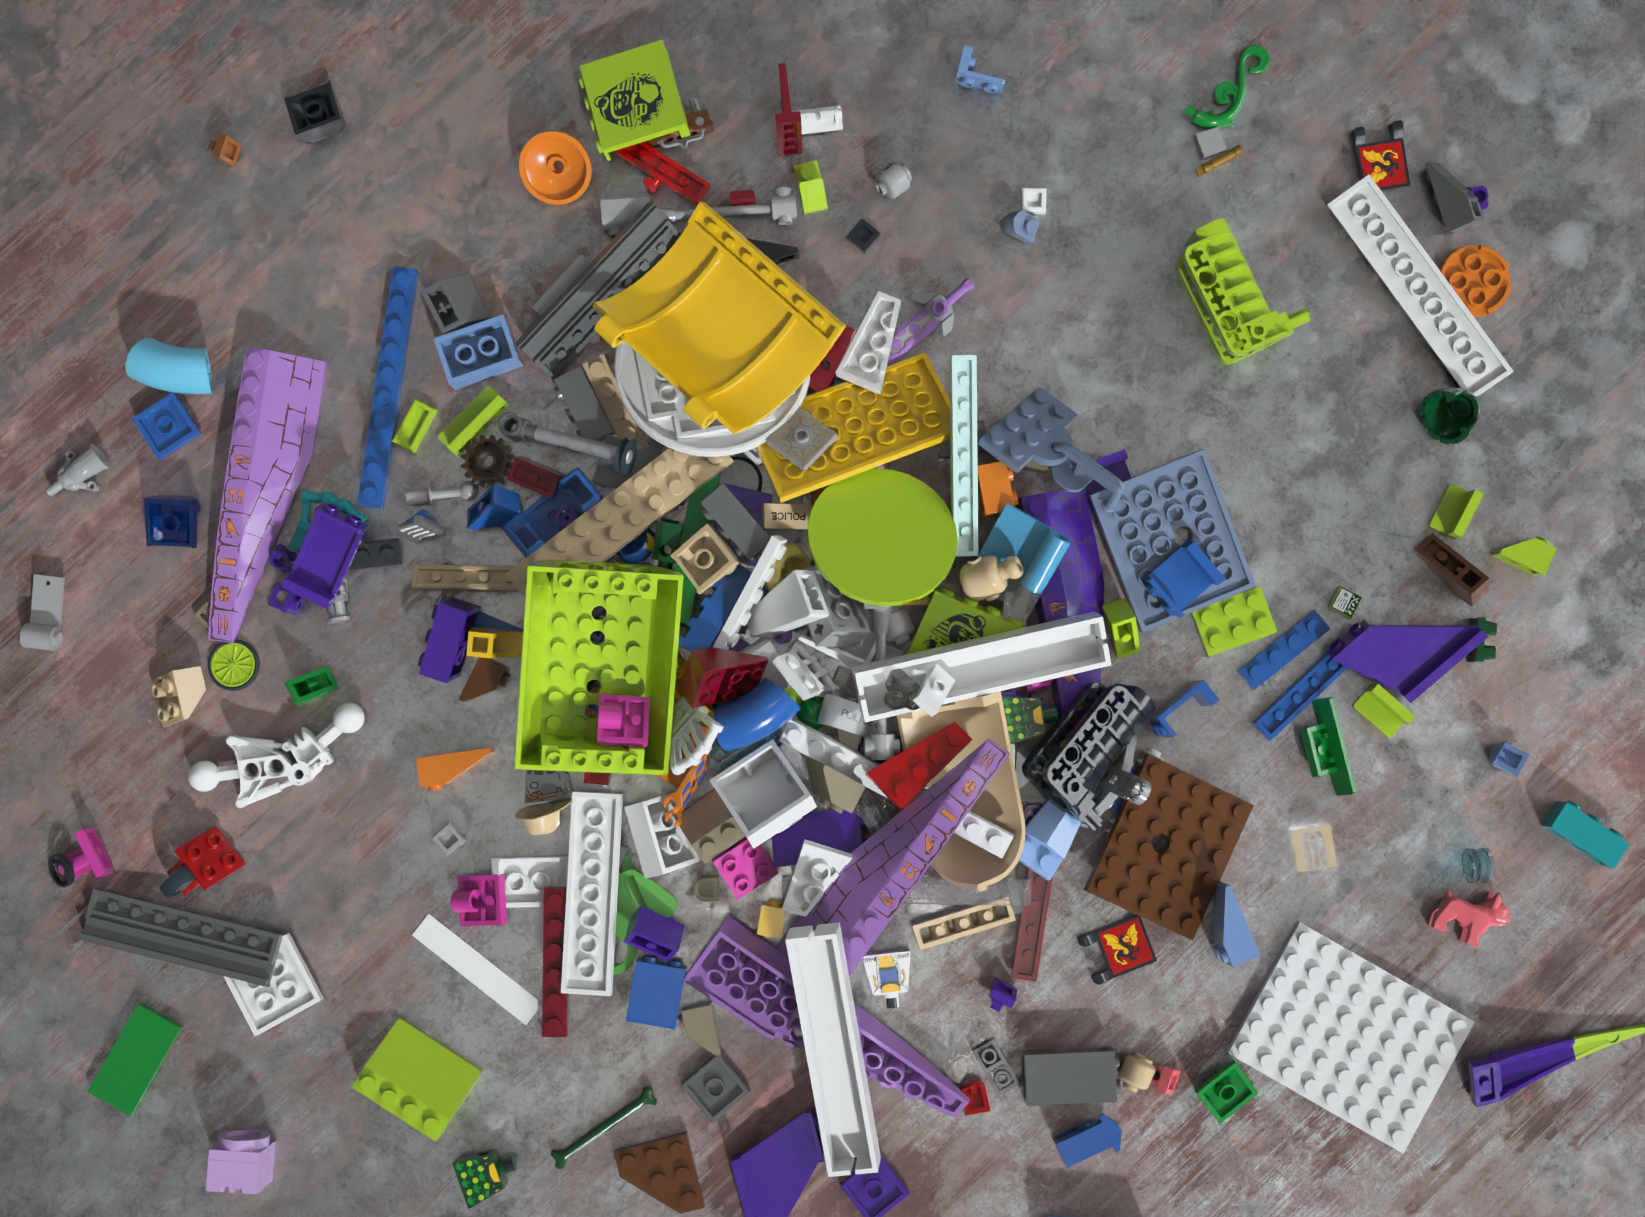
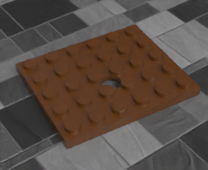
M1145 753L1136 776L1151 783V792L1146 801L1140 805L1124 799L1083 890L1193 941L1215 893L1216 883L1220 882L1254 805ZM1163 833L1168 838V845L1165 850L1155 852L1151 844L1152 838Z

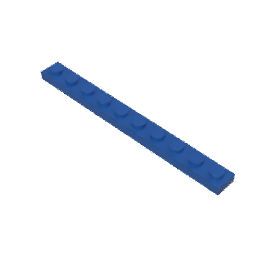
M395 266L392 268L359 487L358 506L384 509L393 449L392 439L396 429L419 275L417 269Z

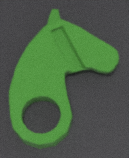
M627 855L623 861L618 879L615 936L623 940L625 939L630 917L640 906L649 908L667 918L674 914L678 906L677 899L660 887L651 878L645 879L643 873L633 869L631 856ZM626 944L628 950L627 957L622 963L614 965L613 975L623 974L634 964L638 948Z

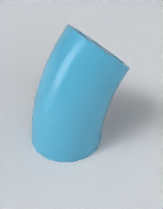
M144 338L132 347L125 363L126 373L129 378L139 383L172 393L213 394L211 367L206 347L174 346L154 338Z

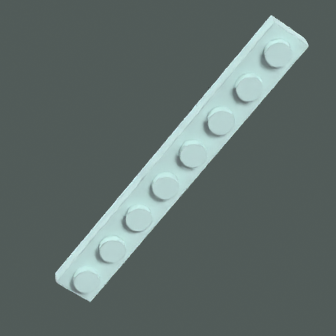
M950 355L951 514L956 525L958 539L955 557L978 556L977 355Z

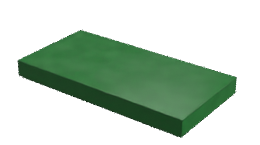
M141 1002L138 1003L87 1092L123 1113L132 1116L183 1026Z

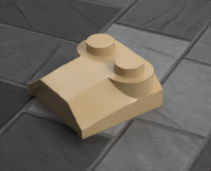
M710 524L702 527L670 555L697 589L698 594L703 593L723 576L733 573L739 564L734 551L722 535Z

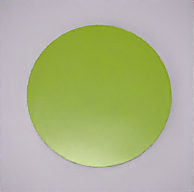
M869 469L830 484L816 500L811 510L807 528L808 548L820 574L826 581H830L835 587L840 589L839 592L870 605L898 606L927 596L946 578L957 552L956 525L943 499L931 487L919 479L889 469Z

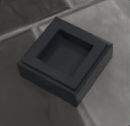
M861 218L846 238L865 254L879 238L880 232Z

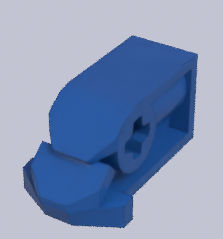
M1102 1113L1098 1115L1099 1119L1089 1120L1052 1137L1065 1166L1068 1168L1113 1147L1115 1152L1120 1151L1122 1130L1118 1122Z

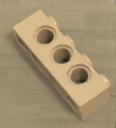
M1004 893L911 922L918 947L920 950L1013 922L1016 919L1009 896Z

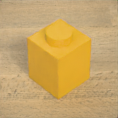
M768 899L767 903H762L757 935L782 939L786 911L782 910V901Z

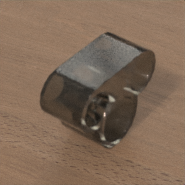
M891 670L885 683L887 690L883 699L884 703L891 709H901L905 706L910 710H917L920 707L913 699L921 686L903 670Z

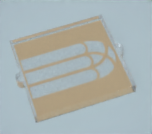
M1332 824L1316 827L1309 825L1308 828L1290 830L1298 874L1313 871L1321 873L1322 870L1339 868Z

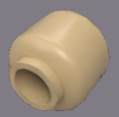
M1137 1052L1134 1055H1127L1118 1074L1120 1079L1124 1081L1122 1086L1133 1092H1137L1138 1089L1146 1090L1156 1071L1152 1065L1153 1061Z

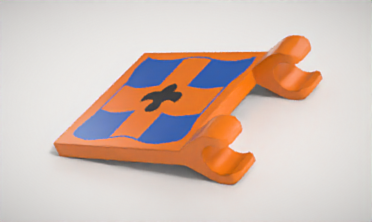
M707 754L701 757L702 760L697 766H692L677 791L665 797L663 801L664 808L670 802L676 804L665 815V822H668L671 817L678 819L674 823L676 828L682 823L684 808L708 773Z

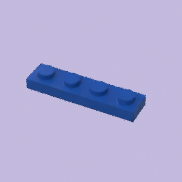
M1312 610L1238 669L1237 672L1249 687L1255 690L1328 632L1330 627L1316 610Z

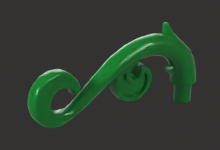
M1258 45L1246 47L1239 57L1236 85L1232 82L1224 81L1216 87L1213 96L1218 104H1228L1230 99L1227 98V95L1233 97V101L1227 110L1220 114H1212V110L1204 112L1200 109L1199 111L1189 104L1184 113L1193 119L1192 122L1201 127H1234L1235 124L1231 120L1240 112L1246 94L1245 60L1250 55L1257 57L1258 65L1254 67L1249 66L1248 72L1253 74L1262 73L1268 68L1270 63V55L1267 50Z

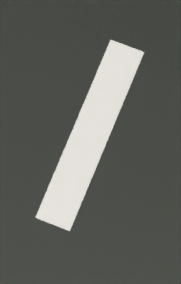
M430 914L426 916L412 934V936L525 1025L528 1024L541 1007L542 1002Z

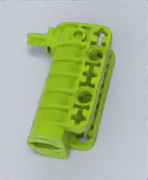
M1225 218L1217 219L1196 229L1187 240L1189 247H1187L1183 256L1177 260L1175 270L1220 362L1224 364L1235 363L1290 336L1295 332L1294 328L1311 321L1310 313L1305 308L1290 315H1287L1286 312L1278 314L1277 310L1270 311ZM1183 264L1186 267V269L1182 270L1181 268ZM1192 283H1194L1198 293L1192 291ZM1204 307L1207 310V312L1203 313L1202 311ZM1213 326H1215L1219 337L1213 334ZM1228 351L1232 355V359L1229 356H1224L1223 353Z

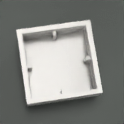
M773 739L710 779L711 784L753 848L775 834L786 830L817 807L812 795Z

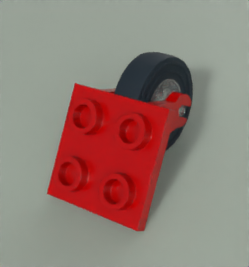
M214 826L174 851L180 860L167 871L170 877L161 884L159 889L166 898L173 897L180 892L186 896L199 886L205 891L245 866V863L220 830Z

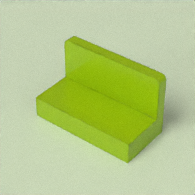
M1449 484L1428 526L1453 540L1463 537L1484 493L1476 489L1468 492L1454 484Z
M1370 684L1352 705L1357 712L1388 738H1391L1403 724H1410L1416 717L1379 684Z

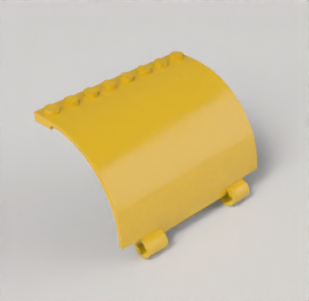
M699 202L681 236L651 270L622 292L605 300L594 302L592 306L603 315L595 325L594 330L613 348L618 347L625 341L687 397L689 401L683 411L702 429L708 427L716 418L729 431L737 434L757 424L789 398L820 364L846 325L707 203Z

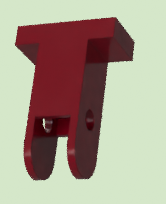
M846 325L827 355L810 374L809 386L812 389L822 391L831 387L836 377V371L857 330ZM825 361L830 362V368L827 370L823 368Z

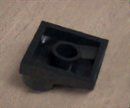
M330 82L292 97L284 98L295 136L299 141L307 144L315 143L340 133L345 127V120L340 112Z

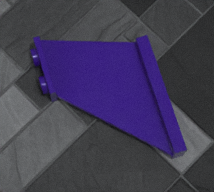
M1364 619L1353 624L1348 631L1349 633L1342 639L1335 640L1330 645L1327 654L1335 663L1338 662L1401 693L1411 704L1488 636L1475 623L1471 626L1369 625Z
M811 1107L806 1108V1111L745 1153L731 1156L730 1163L745 1217H789L818 1162H824L822 1140L817 1130L819 1128L817 1113L813 1114Z

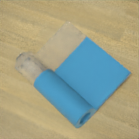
M1007 503L977 558L979 556L992 555L996 556L1001 562L1009 556H1017L1020 559L1023 567L1022 576L1018 579H1007V587L1000 593L997 599L1007 604L1006 608L1009 616L1021 620L1029 617L1070 546L1071 540L1062 533Z

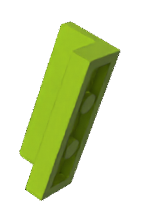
M487 386L438 435V438L453 454L460 457L466 451L465 445L470 447L472 445L471 439L474 438L476 440L510 405L490 386Z

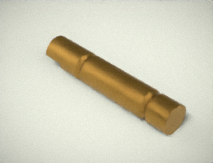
M1237 145L1232 150L1230 149L1195 168L1197 176L1200 177L1243 154L1242 147Z

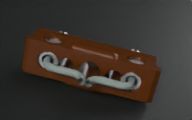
M694 98V102L691 99L692 112L685 114L691 135L682 138L679 131L648 140L649 145L654 148L659 146L670 148L677 145L681 146L682 149L688 148V143L702 139L705 134L713 133L714 124L710 120L708 110H700L698 99Z

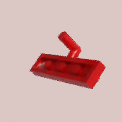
M646 142L616 151L618 156L652 177H646L643 180L648 194H653L660 183L697 206L711 187L710 183Z

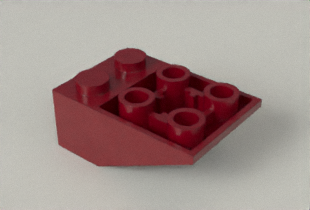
M714 647L693 650L690 652L678 689L692 709L736 700L760 683L769 659L764 656Z

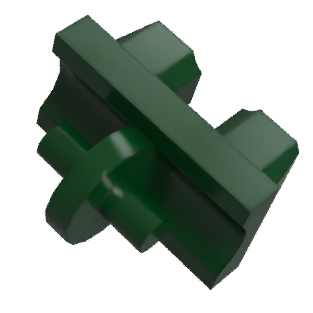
M1486 617L1469 618V626L1475 623L1487 636H1496L1497 623L1486 621ZM1484 640L1468 654L1467 662L1477 663L1495 659V646L1484 645Z

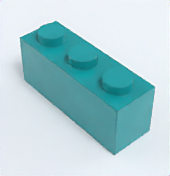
M1570 800L1567 802L1556 801L1541 826L1602 867L1615 869L1630 845L1622 839L1624 835L1615 829L1609 828L1608 830L1602 826L1603 821L1591 814L1587 816L1581 812L1582 807Z

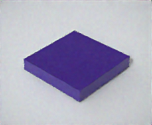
M882 1156L877 1173L855 1174L854 1171L840 1182V1187L864 1217H882L910 1194L909 1190Z

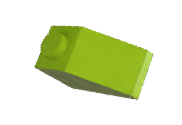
M1536 536V538L1527 539L1495 550L1491 556L1537 577L1546 574L1557 548L1550 545L1549 540Z
M1126 599L1103 605L1104 623L1117 659L1141 652L1136 617Z

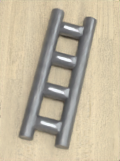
M420 515L415 516L413 520L400 525L392 524L389 527L390 533L415 544H421L423 540L436 535L443 536L446 533V529L443 526Z

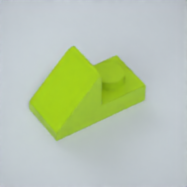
M817 160L794 165L804 214L828 209L823 178H821Z

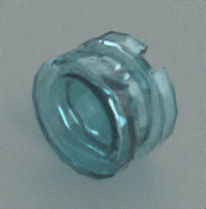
M1466 848L1463 851L1462 869L1468 883H1478L1479 880L1484 883L1493 881L1495 864L1493 856L1488 855V853H1491L1489 848H1479L1478 850Z

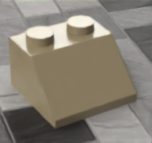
M807 756L805 762L813 793L821 797L819 802L839 813H842L843 810L852 813L866 786Z
M715 789L682 812L680 828L705 864L745 837Z

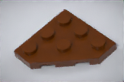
M688 1132L614 1151L619 1176L625 1181L680 1214L705 1208V1201Z

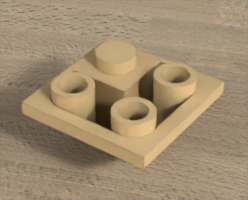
M201 666L173 670L152 680L151 691L157 701V717L162 723L163 728L188 719L205 693L206 687Z

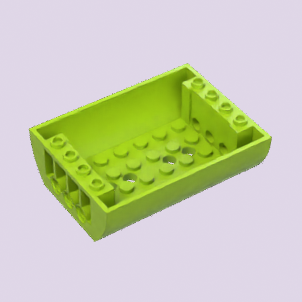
M557 559L539 560L528 564L515 769L668 775L684 575L674 570L652 565ZM597 606H602L606 609V615L601 619H596L592 616V610ZM594 631H601L604 634V640L601 643L596 644L590 640V636ZM598 680L601 683L600 689L597 692L588 691L587 684L589 681ZM599 694L650 697L647 747L596 744L598 714L588 716L585 713V708L590 704L598 706Z

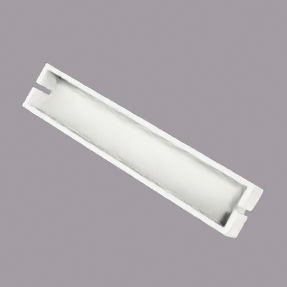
M1095 611L851 667L855 689L858 692L857 698L861 716L865 722L921 710L922 708L913 699L930 669L936 664L956 680L943 704L1111 666L1108 643L1103 641V639H1107L1103 616Z
M840 922L817 925L816 930H813L812 925L790 928L785 941L828 1177L851 1175L854 1157H857L855 1174L877 1173L881 1155Z

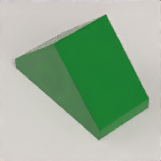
M328 666L284 683L295 705H307L339 688Z

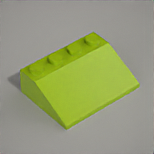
M399 1017L362 1069L352 1088L436 1142L448 1127L481 1075L482 1070Z

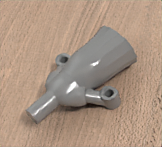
M91 444L79 456L76 452L68 451L65 454L66 461L64 465L58 470L57 481L45 490L50 496L55 495L63 488L72 491L84 489L97 492L100 487L96 482L84 483L83 481L110 468V463L102 451L94 444Z

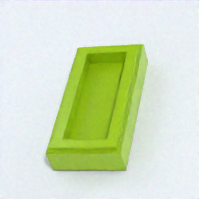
M414 399L392 442L416 453L438 411Z

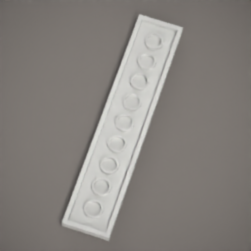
M1370 175L1364 177L1327 204L1334 217L1460 388L1467 390L1475 396H1479L1514 372Z

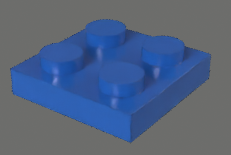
M176 393L167 395L132 418L159 460H163L202 434Z

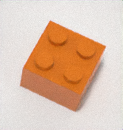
M1001 461L978 466V505L981 520L999 517L1007 503L1014 507L1018 505L1016 490L1012 491L1011 481L1014 480L1013 471Z

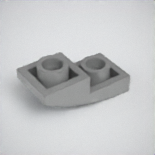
M994 1039L972 1051L998 1097L1020 1084Z

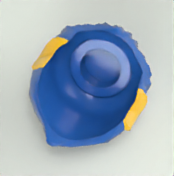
M649 528L646 529L616 554L626 563L637 565L652 554L655 533Z

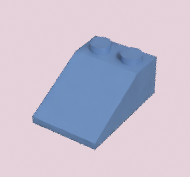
M1220 881L1216 883L1213 899L1212 940L1215 945L1212 946V950L1218 960L1221 959L1223 963L1234 968L1261 956L1231 886Z

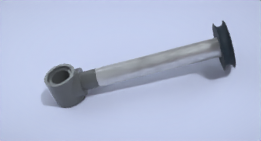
M514 412L504 413L498 420L499 431L514 442L526 441L529 438L613 460L616 473L622 472L623 475H627L631 471L636 459L637 444L635 439L629 441L625 437L618 446L533 425L531 420L521 418ZM517 423L516 428L513 431H511L512 425Z

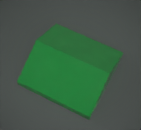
M1234 1059L1195 1090L1197 1096L1219 1124L1258 1094Z

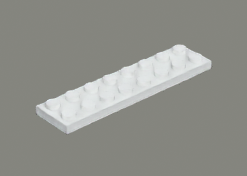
M572 792L561 993L598 996L612 995L623 794Z

